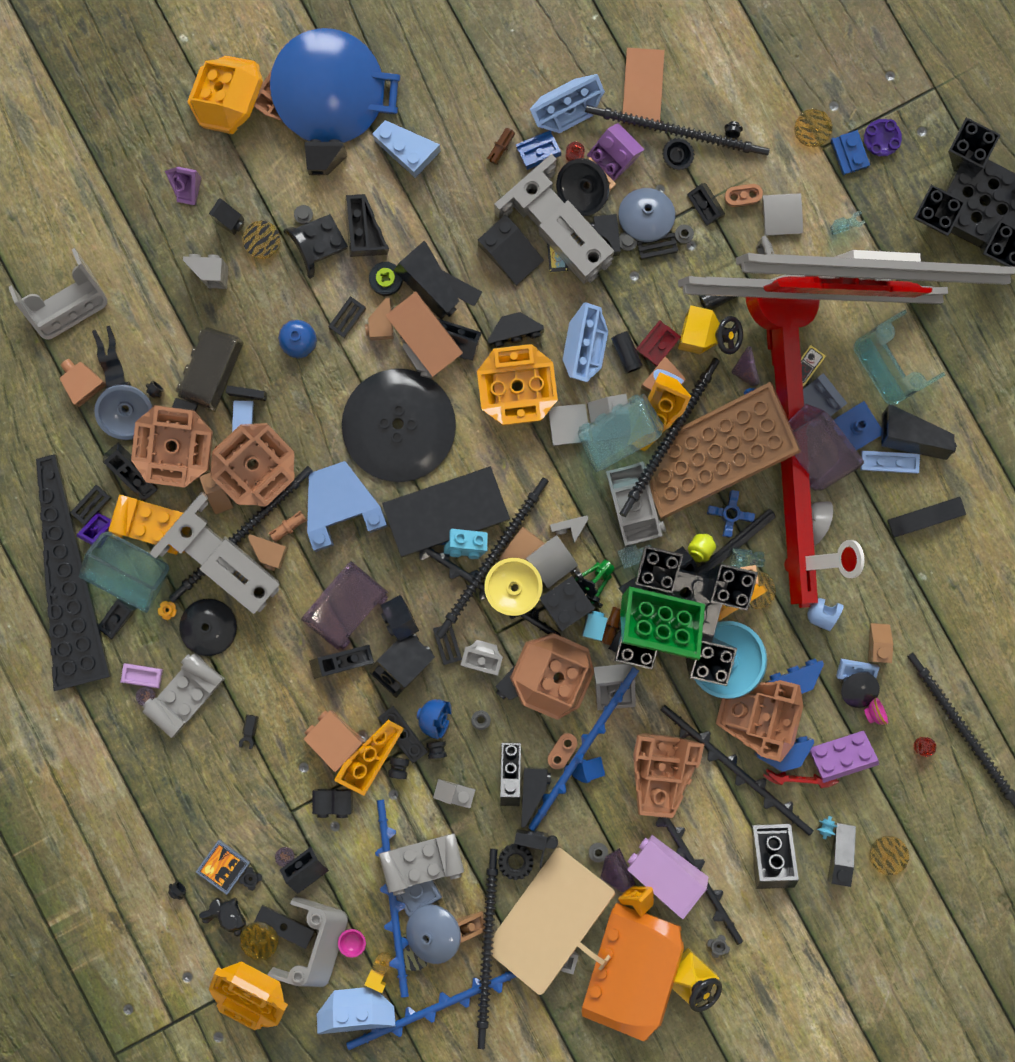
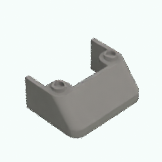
M75 248L72 249L78 264L72 271L75 283L45 301L36 294H29L21 298L12 285L9 286L14 303L44 339L56 337L107 305L105 293Z
M295 896L290 904L309 910L307 923L311 928L319 930L308 967L294 966L290 972L272 967L268 976L295 986L324 987L330 980L339 952L338 939L346 929L348 916L342 910Z

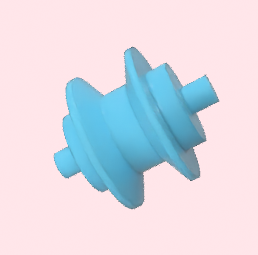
M828 816V819H823V821L819 820L822 826L817 828V830L823 835V839H827V836L836 835L833 832V828L838 827V825H835V821H832L831 816Z

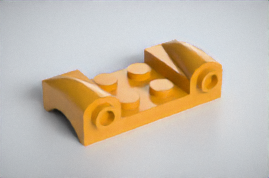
M119 494L108 531L112 532L111 536L122 539L123 536L156 545L183 513ZM186 526L181 531L184 535H189L191 528ZM168 544L170 548L167 552L177 555L178 551Z

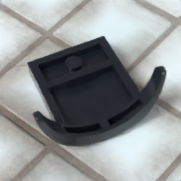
M331 214L300 227H288L283 230L297 246L303 258L309 279L315 275L314 263L348 248Z

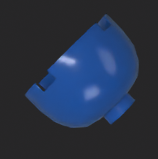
M302 320L287 322L280 329L278 336L279 345L283 352L297 359L308 356L315 349L317 343L314 329L310 324Z
M434 699L425 703L422 708H419L417 719H419V727L425 735L436 739L444 736L450 722L446 720L447 714L452 712L450 702Z

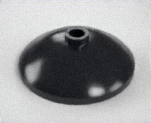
M578 158L569 161L561 168L557 176L556 190L558 197L564 203L569 201L582 216H589L600 211L606 204L609 196V182L605 172L597 163L589 159Z
M201 599L192 603L183 612L179 624L180 636L183 643L192 652L202 656H214L227 650L233 643L237 634V620L233 611L225 603L216 599ZM205 623L209 625V629L207 631L203 630V625Z

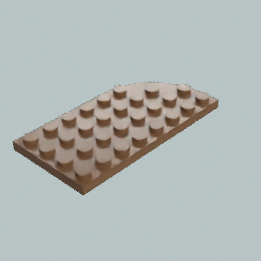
M771 382L681 427L678 436H675L676 440H672L673 444L670 445V449H667L668 453L664 454L665 458H661L662 462L659 463V467H656L657 471L653 472L654 476L650 480L654 503L660 518L665 519L801 452Z

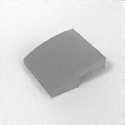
M801 193L762 196L764 235L803 233Z
M585 404L551 408L548 414L553 446L591 442Z
M557 535L526 557V560L538 570L542 582L547 589L578 566Z

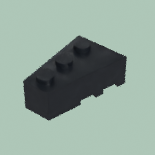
M346 195L344 202L350 257L388 255L389 247L376 222L366 195Z

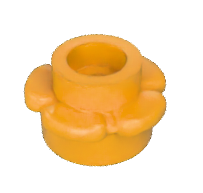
M163 601L158 608V614L165 620L171 619L177 613L176 605L171 601Z

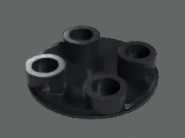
M870 672L855 673L845 677L842 681V698L851 707H867L879 695V683Z

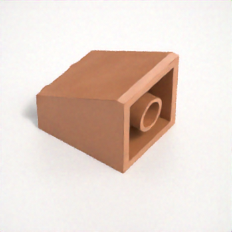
M325 710L318 717L320 722L315 727L311 725L305 731L307 736L304 740L334 772H337L361 747L365 740L333 710L329 712Z

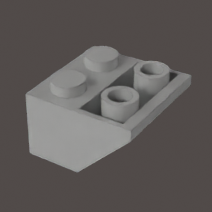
M189 254V257L183 256V261L208 288L227 289L228 266L220 256L208 255V257H201L198 254Z

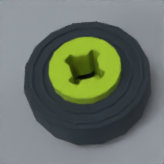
M380 262L371 269L369 283L377 294L390 296L401 288L403 279L394 271L397 266L396 264Z

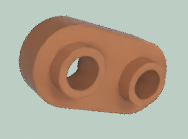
M757 184L735 186L726 191L724 200L730 207L753 205L761 200L763 191ZM749 193H754L755 197L751 198ZM730 196H736L737 200H731Z
M565 733L560 736L548 755L550 767L562 769L567 764L577 748V739L574 735ZM566 740L571 741L570 747L564 745ZM556 756L561 758L560 763L554 762Z

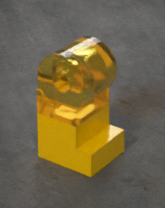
M382 952L377 956L364 984L380 993L383 992L386 985L382 979L385 972L391 968L389 962L393 960L389 953Z

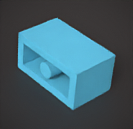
M592 611V614L588 613L581 636L602 641L608 619L604 617V613Z

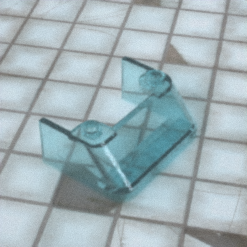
M906 309L858 338L853 346L856 355L884 401L890 405L902 402L945 376L943 372L929 381L919 372H912L906 376L886 343L895 336V328L892 323L902 318L907 313Z

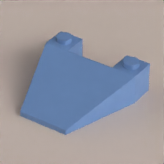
M345 461L312 472L309 475L307 533L313 551L317 552L334 546L328 529L329 526L363 515L368 532L370 533L388 527L382 508Z

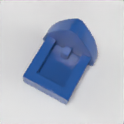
M601 757L589 760L583 759L582 763L577 765L572 775L583 783H589L593 779L605 776Z

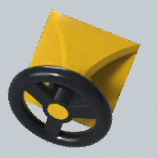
M690 305L686 313L678 349L702 354L718 344L723 353L728 355L734 354L739 350L743 341L742 324L734 316H727L719 323L713 310ZM728 322L734 323L732 328H726L725 325ZM738 332L737 341L734 345L735 333Z
M688 948L682 954L672 989L689 1004L693 1011L702 1012L717 1002L722 993V984L719 981L718 975ZM714 985H716L715 994L712 996V995H711L712 987H713ZM708 1000L707 1003L696 1006L699 1002Z

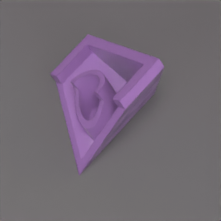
M181 167L166 170L165 173L177 197V202L196 205L201 176L197 170Z

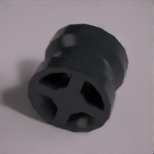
M446 741L427 743V748H429L430 752L428 759L447 757V752L444 749Z

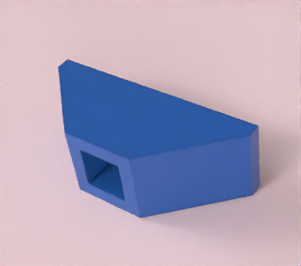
M816 658L805 662L806 666L799 668L796 665L787 669L788 673L781 675L779 672L769 676L770 680L766 681V683L782 680L800 685L801 694L814 689L824 663L822 660L817 661Z
M807 736L796 738L793 747L781 762L761 757L757 752H755V756L781 772L802 766L814 745V739H808Z

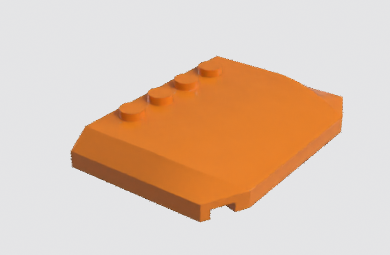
M616 903L611 911L598 956L604 960L608 955L611 958L602 970L598 969L601 964L596 961L582 1006V1016L641 1041H647L650 1035L662 1024L684 951V944L680 933L682 931L681 926L647 913L640 917L634 908Z

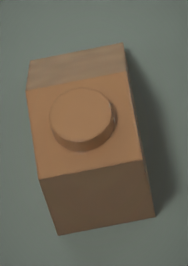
M385 298L368 318V324H365L366 336L369 335L371 341L394 339L393 325L385 316L392 310L390 298Z
M210 473L199 477L215 514L234 508L230 496L210 477Z
M249 534L248 539L259 562L264 563V568L275 571V568L281 569L288 547Z
M870 623L868 662L892 663L893 639L890 625Z
M482 911L456 919L461 933L460 943L483 933V929H485L483 924L486 921L483 920L484 915Z

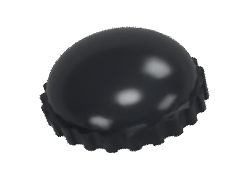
M683 138L671 139L664 145L662 150L664 162L673 170L686 169L693 163L694 149Z

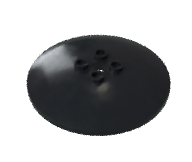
M389 369L373 374L355 388L345 405L342 416V435L347 451L361 469L378 479L389 482H408L422 478L434 471L444 461L453 445L456 419L451 401L441 386L431 378L420 376V372L410 369ZM396 419H401L404 422L401 429L393 427V422Z

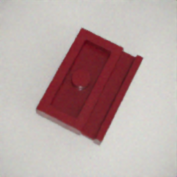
M659 320L636 350L657 367L680 340L681 336Z

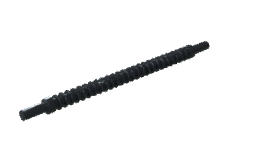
M586 105L585 113L602 116L605 120L611 118L612 121L617 120L618 123L620 121H623V124L628 122V125L632 123L633 126L638 125L639 128L641 126H644V129L649 127V130L653 128L654 131L659 130L660 133L665 131V134L670 132V135L674 133L675 136L680 135L681 138L685 136L686 139L691 137V140L695 138L696 141L701 140L702 143L704 141L707 144L711 142L712 145L716 143L717 146L722 145L723 148L725 146L728 149L732 147L733 150L737 148L738 151L743 150L744 153L753 152L768 156L770 148L753 145L750 141H737V138L732 140V137L727 139V136L723 138L722 135L716 136V133L711 135V132L706 134V131L702 133L701 130L695 131V128L693 130H690V127L685 129V126L681 128L680 125L675 126L674 123L669 125V122L665 124L664 121L660 123L659 120L654 121L653 118L651 120H648V117L644 119L643 116L639 118L638 115L633 116L632 113L630 115H627V112L623 114L622 111L618 113L617 110L612 111L611 108L607 107L602 109Z
M713 358L707 370L700 375V380H697L698 384L694 385L693 393H690L691 398L684 413L674 421L671 428H668V432L665 433L666 437H663V441L660 442L661 446H657L658 450L654 451L655 455H652V459L649 460L650 464H646L647 468L643 469L644 473H641V477L638 478L639 482H635L636 486H633V490L629 492L628 500L619 513L621 516L626 517L634 503L639 501L640 494H643L642 490L646 489L645 485H648V481L651 480L650 476H654L653 472L657 471L656 467H659V463L662 462L661 458H665L664 454L668 453L667 449H670V445L673 444L672 440H676L675 436H678V432L681 431L680 427L684 426L685 418H689L688 414L692 413L691 410L694 409V405H697L696 401L700 400L699 396H702V392H705L704 388H707V384L711 382L712 374L720 363L719 359Z
M307 466L274 500L264 508L261 507V511H257L256 515L253 514V518H249V522H245V526H241V530L237 529V533H233V537H229V540L238 545L237 542H241L242 538L245 539V535H249V531H253V527H257V523L261 524V520H265V516H269V512H273V508H277V504L281 505V501H285V497H289V493H293L294 489L297 490L300 487V483L313 470ZM197 567V571H193V575H189L188 579L185 578L182 581V585L168 598L174 603L187 590L190 591L194 587L193 584H197V580L202 579L201 576H206V574Z
M914 652L907 655L918 671V677L920 679L923 678L922 682L926 683V687L930 688L929 692H933L932 696L936 697L935 701H939L938 705H942V710H946L945 714L949 715L948 719H952L951 723L955 724V728L959 729L958 733H962L961 737H965L964 741L968 742V747L971 746V751H975L974 755L978 756L977 760L982 761L980 764L984 765L985 770H988L987 774H991L990 778H994L993 782L998 784L997 788H1001L1000 792L1004 793V798L1009 800L1015 808V791L1010 789L1011 785L1006 784L1007 780H1003L1004 776L1000 775L1001 771H997L998 767H994V762L990 761L991 757H987V752L984 753L985 749L981 748V743L978 744V739H974L975 735L971 734L972 730L967 729L968 725H964L965 721L961 720L962 716H958L959 712H955L956 708L951 706V702H948L949 698H945V693L942 694L943 690L938 688L939 684L936 685V680H932L933 676L929 675L930 671L928 668L923 667Z
M490 848L489 868L486 870V875H488V878H486L488 884L486 886L488 889L485 890L487 892V895H485L487 906L484 907L486 909V912H484L486 918H483L486 922L483 924L485 926V929H483L485 935H482L484 937L482 941L484 943V946H482L484 952H481L483 963L480 964L483 968L480 969L482 980L479 981L481 983L479 987L481 989V992H479L481 998H478L480 1001L478 1004L480 1015L477 1016L479 1020L476 1026L479 1028L477 1049H485L486 1029L489 1027V1022L487 1021L489 1016H487V1013L490 1011L487 1008L490 1007L488 996L491 993L488 991L491 989L489 987V984H491L489 978H492L490 972H492L490 970V967H492L490 961L493 960L491 958V955H493L491 944L494 943L492 941V938H494L492 932L495 931L492 929L495 926L493 924V921H495L493 915H496L494 913L496 909L494 907V904H496L494 898H497L495 896L497 892L495 890V887H497L495 882L498 881L496 879V876H498V869H496L498 849Z

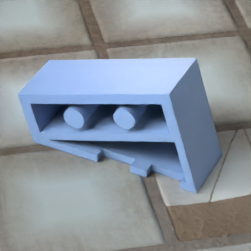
M386 120L372 134L374 141L414 178L441 151L440 144Z

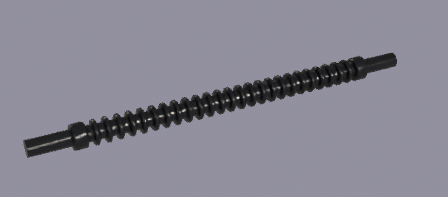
M543 477L534 491L528 494V500H524L525 504L521 505L522 509H518L519 513H515L516 518H512L513 522H509L510 526L506 527L507 531H503L504 535L500 536L501 540H497L498 544L494 545V549H491L492 553L488 554V558H485V563H481L482 567L478 568L479 572H475L476 576L472 577L473 581H469L470 585H466L467 589L463 590L464 594H460L461 598L457 599L458 603H454L455 607L451 608V613L448 612L445 616L446 620L436 633V636L442 639L452 623H456L458 620L457 616L461 615L460 611H464L463 607L467 606L466 602H470L469 598L473 597V593H476L475 589L479 588L478 585L483 583L482 579H486L485 575L488 574L491 566L495 565L494 561H498L497 557H501L500 553L504 552L503 548H507L506 544L510 543L509 539H513L512 535L516 534L515 530H519L518 526L522 525V521H525L524 517H527V513L531 512V507L534 508L533 504L539 501L540 494L549 482L546 478Z

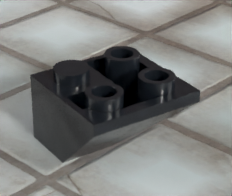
M312 139L310 142H305L306 166L309 175H329L347 157L344 143L340 142V140L332 139L329 142H321V140Z

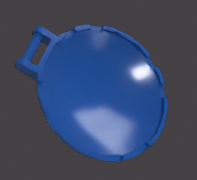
M321 28L301 33L282 48L271 71L270 93L273 105L280 119L299 137L307 141L317 139L321 140V142H329V140L336 139L345 143L364 133L374 122L378 113H398L396 102L400 75L381 72L375 56L356 37L340 30ZM385 81H391L389 106H383Z

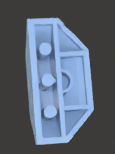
M597 74L576 78L541 96L530 108L537 127L561 133L592 117L593 114L585 113L586 105L597 107L605 91Z
M586 302L582 304L569 322L562 359L569 377L583 382H588L602 368L608 336V328L602 315V308Z
M369 987L334 990L317 1013V1034L396 1026L394 1005L378 991Z

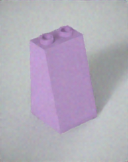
M651 835L649 839L645 838L639 845L640 851L637 854L633 853L627 861L629 863L627 870L643 885L652 887L653 894L680 918L684 919L706 891L709 877Z

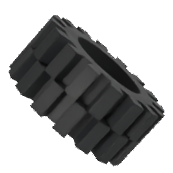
M514 843L509 846L507 845L500 853L498 860L499 869L510 880L524 879L533 868L531 851L526 846ZM514 854L520 855L524 860L522 867L519 869L511 868L508 864L510 856Z

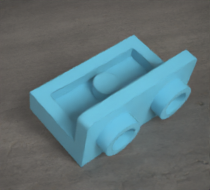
M451 529L449 531V541L444 546V554H450L451 557H460L462 555L468 556L470 559H479L487 552L488 534L486 532Z

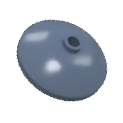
M641 188L629 193L621 202L618 213L619 223L624 232L635 240L654 242L665 237L672 229L675 221V209L671 200L661 191L652 188Z
M116 385L106 389L98 397L94 410L95 418L100 428L108 435L117 439L129 440L134 438L135 422L152 408V404L141 390L129 385ZM126 405L129 409L125 410L123 406Z
M437 905L422 906L412 913L407 922L406 936L409 946L423 961L431 964H441L451 959L457 953L461 942L460 928L454 916L443 907Z

